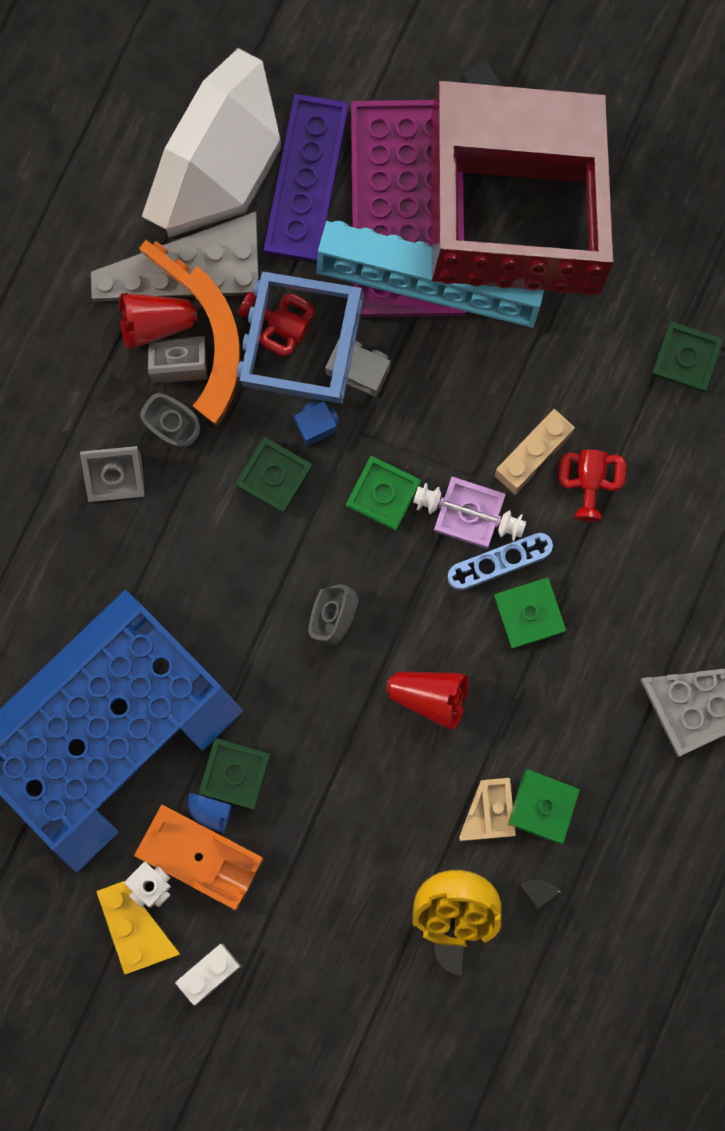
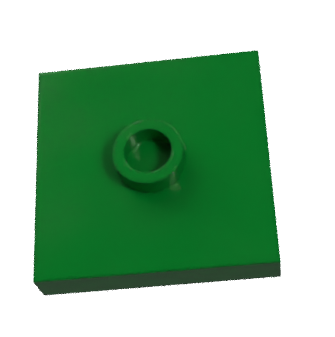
M370 456L346 503V507L397 531L421 484V480Z
M548 577L494 594L511 649L566 632Z
M529 769L524 770L507 825L559 845L563 844L580 789Z

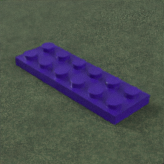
M294 94L264 246L265 254L317 263L318 249L328 217L349 103Z

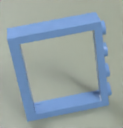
M262 272L261 279L256 280L254 287V296H257L255 307H251L249 311L248 323L251 324L250 332L245 334L243 339V350L246 352L244 361H240L237 368L239 381L244 387L343 404L364 300L362 288ZM271 285L348 298L330 388L252 374Z

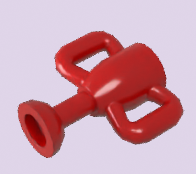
M250 291L243 300L238 313L239 317H248L250 308L255 307L257 298L253 292ZM287 294L281 299L278 310L271 311L266 308L264 320L268 321L267 324L269 326L260 335L261 346L278 356L286 357L291 354L295 345H300L308 331L310 320L315 314L313 304L296 294ZM291 304L306 313L299 316L287 311V306ZM276 333L281 338L287 340V345L283 346L268 337Z
M582 450L580 455L573 452L562 455L559 460L558 469L559 484L564 488L582 487L585 490L584 506L575 513V520L584 522L602 521L601 513L595 509L596 491L600 488L617 491L624 486L627 464L623 457L619 455L608 456L606 452L599 450ZM570 461L579 464V478L569 480ZM615 463L614 482L611 483L604 478L607 465Z

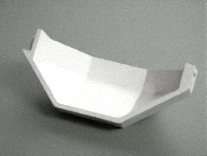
M240 49L233 52L202 82L167 143L142 217L165 228L168 237L245 214L281 150L280 135L262 60Z

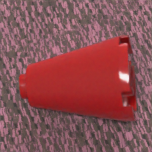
M123 293L119 296V311H122V320H120L125 346L128 349H134L192 328L193 322L197 321L196 306L191 305L187 299Z
M396 672L394 676L389 677L386 692L390 693L391 700L446 729L454 730L459 724L464 711L461 705L463 698L467 699L469 677L462 673Z

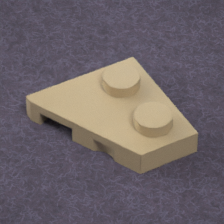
M510 778L481 780L459 836L460 841L516 836L515 827L507 825L513 808Z

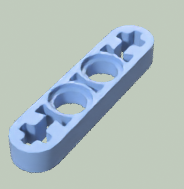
M536 533L455 564L449 570L448 583L455 590H466L544 560L552 551V540L546 534ZM535 540L547 544L544 548V553L540 554L539 550L529 553L531 559L528 560L526 559V551L521 546L526 544V548L530 549L535 546ZM511 549L519 551L521 561L517 564L508 563L505 559L507 551ZM488 559L495 564L493 573L483 574L479 570V563L482 560ZM474 564V571L479 579L474 580L472 574L465 578L464 584H461L459 580H453L457 570L465 574L471 571L468 565Z

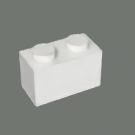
M220 944L175 983L192 1004L197 1005L236 972L241 965L227 948Z

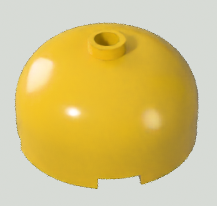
M464 870L443 871L431 876L418 889L414 900L413 925L423 931L424 938L436 944L467 947L465 940L477 941L480 939L485 943L494 938L501 928L500 897L494 886L476 873ZM454 917V934L457 938H452L443 934L449 931L450 918Z

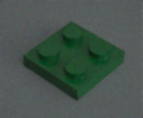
M670 321L652 376L705 393L723 339Z
M263 437L236 481L235 486L284 514L313 465L268 438Z
M215 738L199 795L255 810L271 754Z

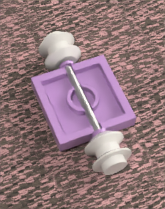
M451 477L445 498H441L439 487L434 491L428 490L427 483H425L424 488L418 487L413 502L418 504L417 510L422 506L428 507L429 514L436 511L437 507L441 509L434 532L487 549L494 528H498V525H500L498 529L500 537L508 533L512 535L513 541L516 536L522 537L526 521L521 520L523 514L518 518H514L511 516V510L503 514L502 519L499 516L506 494L455 477Z

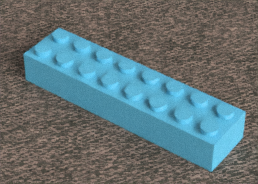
M326 221L318 249L316 274L531 328L534 327L544 290L530 291L521 288L502 289L495 286L476 287L469 284L432 282L431 245L425 242L413 243L405 241L397 235L385 236L377 234L369 228L357 229L349 227L348 224L341 221Z

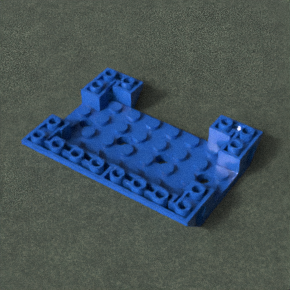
M124 590L0 709V796L62 860L78 873L119 833L103 814L97 810L180 729L204 751L244 710L128 591ZM159 659L167 660L170 665L168 672L163 675L156 674L153 669L154 663ZM118 699L125 700L128 705L127 711L122 715H115L112 712V704ZM74 740H82L85 743V751L79 756H74L70 752V744ZM34 780L40 781L43 785L42 793L36 797L30 796L27 791L29 783Z

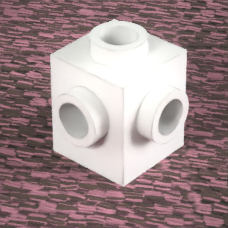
M144 862L124 882L133 891L129 896L141 908L145 904L150 908L154 904L160 907L170 896L167 892L171 888L167 883L170 877L159 866L154 870L147 862ZM148 882H153L155 885L151 892H147L145 889Z

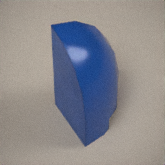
M189 793L188 807L190 815L196 823L224 835L233 807L213 799Z

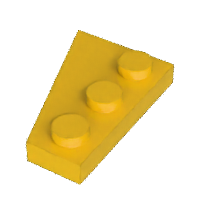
M123 881L98 890L97 894L124 974L180 955L179 951L154 921L144 906L141 908L129 896L133 891Z

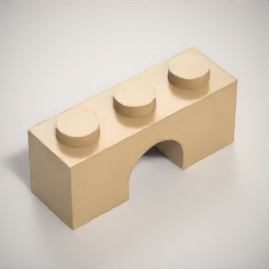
M553 409L496 469L495 477L516 495L535 475V472L551 454L554 455L573 435L575 427Z

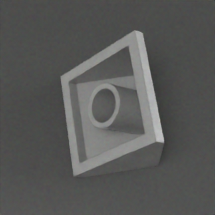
M205 336L156 340L149 343L148 374L152 384L208 379Z
M137 446L80 452L88 502L144 497L142 457Z

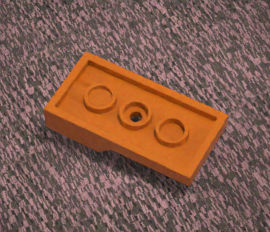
M164 805L160 806L134 855L156 868L159 866L165 873L235 910L238 909L264 860L259 855ZM197 853H201L203 855V859L201 861L195 860V855Z

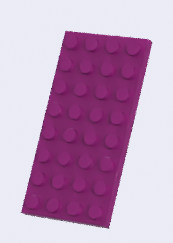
M435 100L351 101L353 228H369L377 234L385 236L397 235L405 241L413 243L425 242L432 247L431 114ZM457 172L458 240L464 241L463 172ZM354 283V287L362 288L364 293L360 317L466 315V311Z

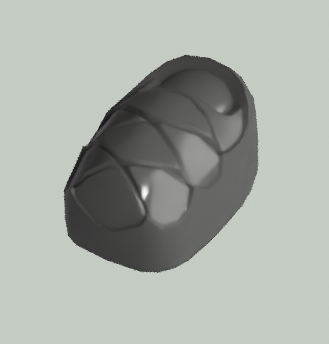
M162 393L154 394L141 410L142 422L157 436L171 445L183 448L191 446L200 435V424L197 416L187 406Z
M338 584L320 590L313 606L308 627L311 638L334 645L343 640L353 621L359 602L357 592L353 588Z

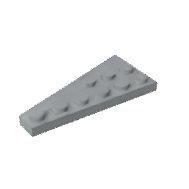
M256 212L163 245L168 251L166 256L174 262L178 258L190 268L189 274L192 273L196 266L203 270L217 285L223 296L247 295L250 291L254 293L256 280H259ZM142 253L91 272L93 302L119 301V296L123 293L169 298H195L184 286Z
M725 669L640 679L678 757L725 735Z

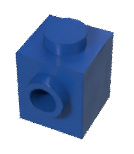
M317 401L309 403L302 408V412L294 415L295 423L306 446L337 433L336 423L340 422L334 408H328L325 401L319 404Z

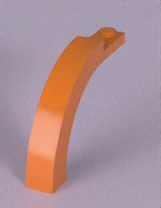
M145 240L139 248L141 253L191 292L201 303L209 317L215 344L214 363L208 383L193 407L217 426L233 400L239 380L237 368L241 361V345L233 314L217 285L203 270L196 266L192 273L189 274L190 268L178 258L174 262L167 257L168 251L161 244L155 241L152 245L149 241Z

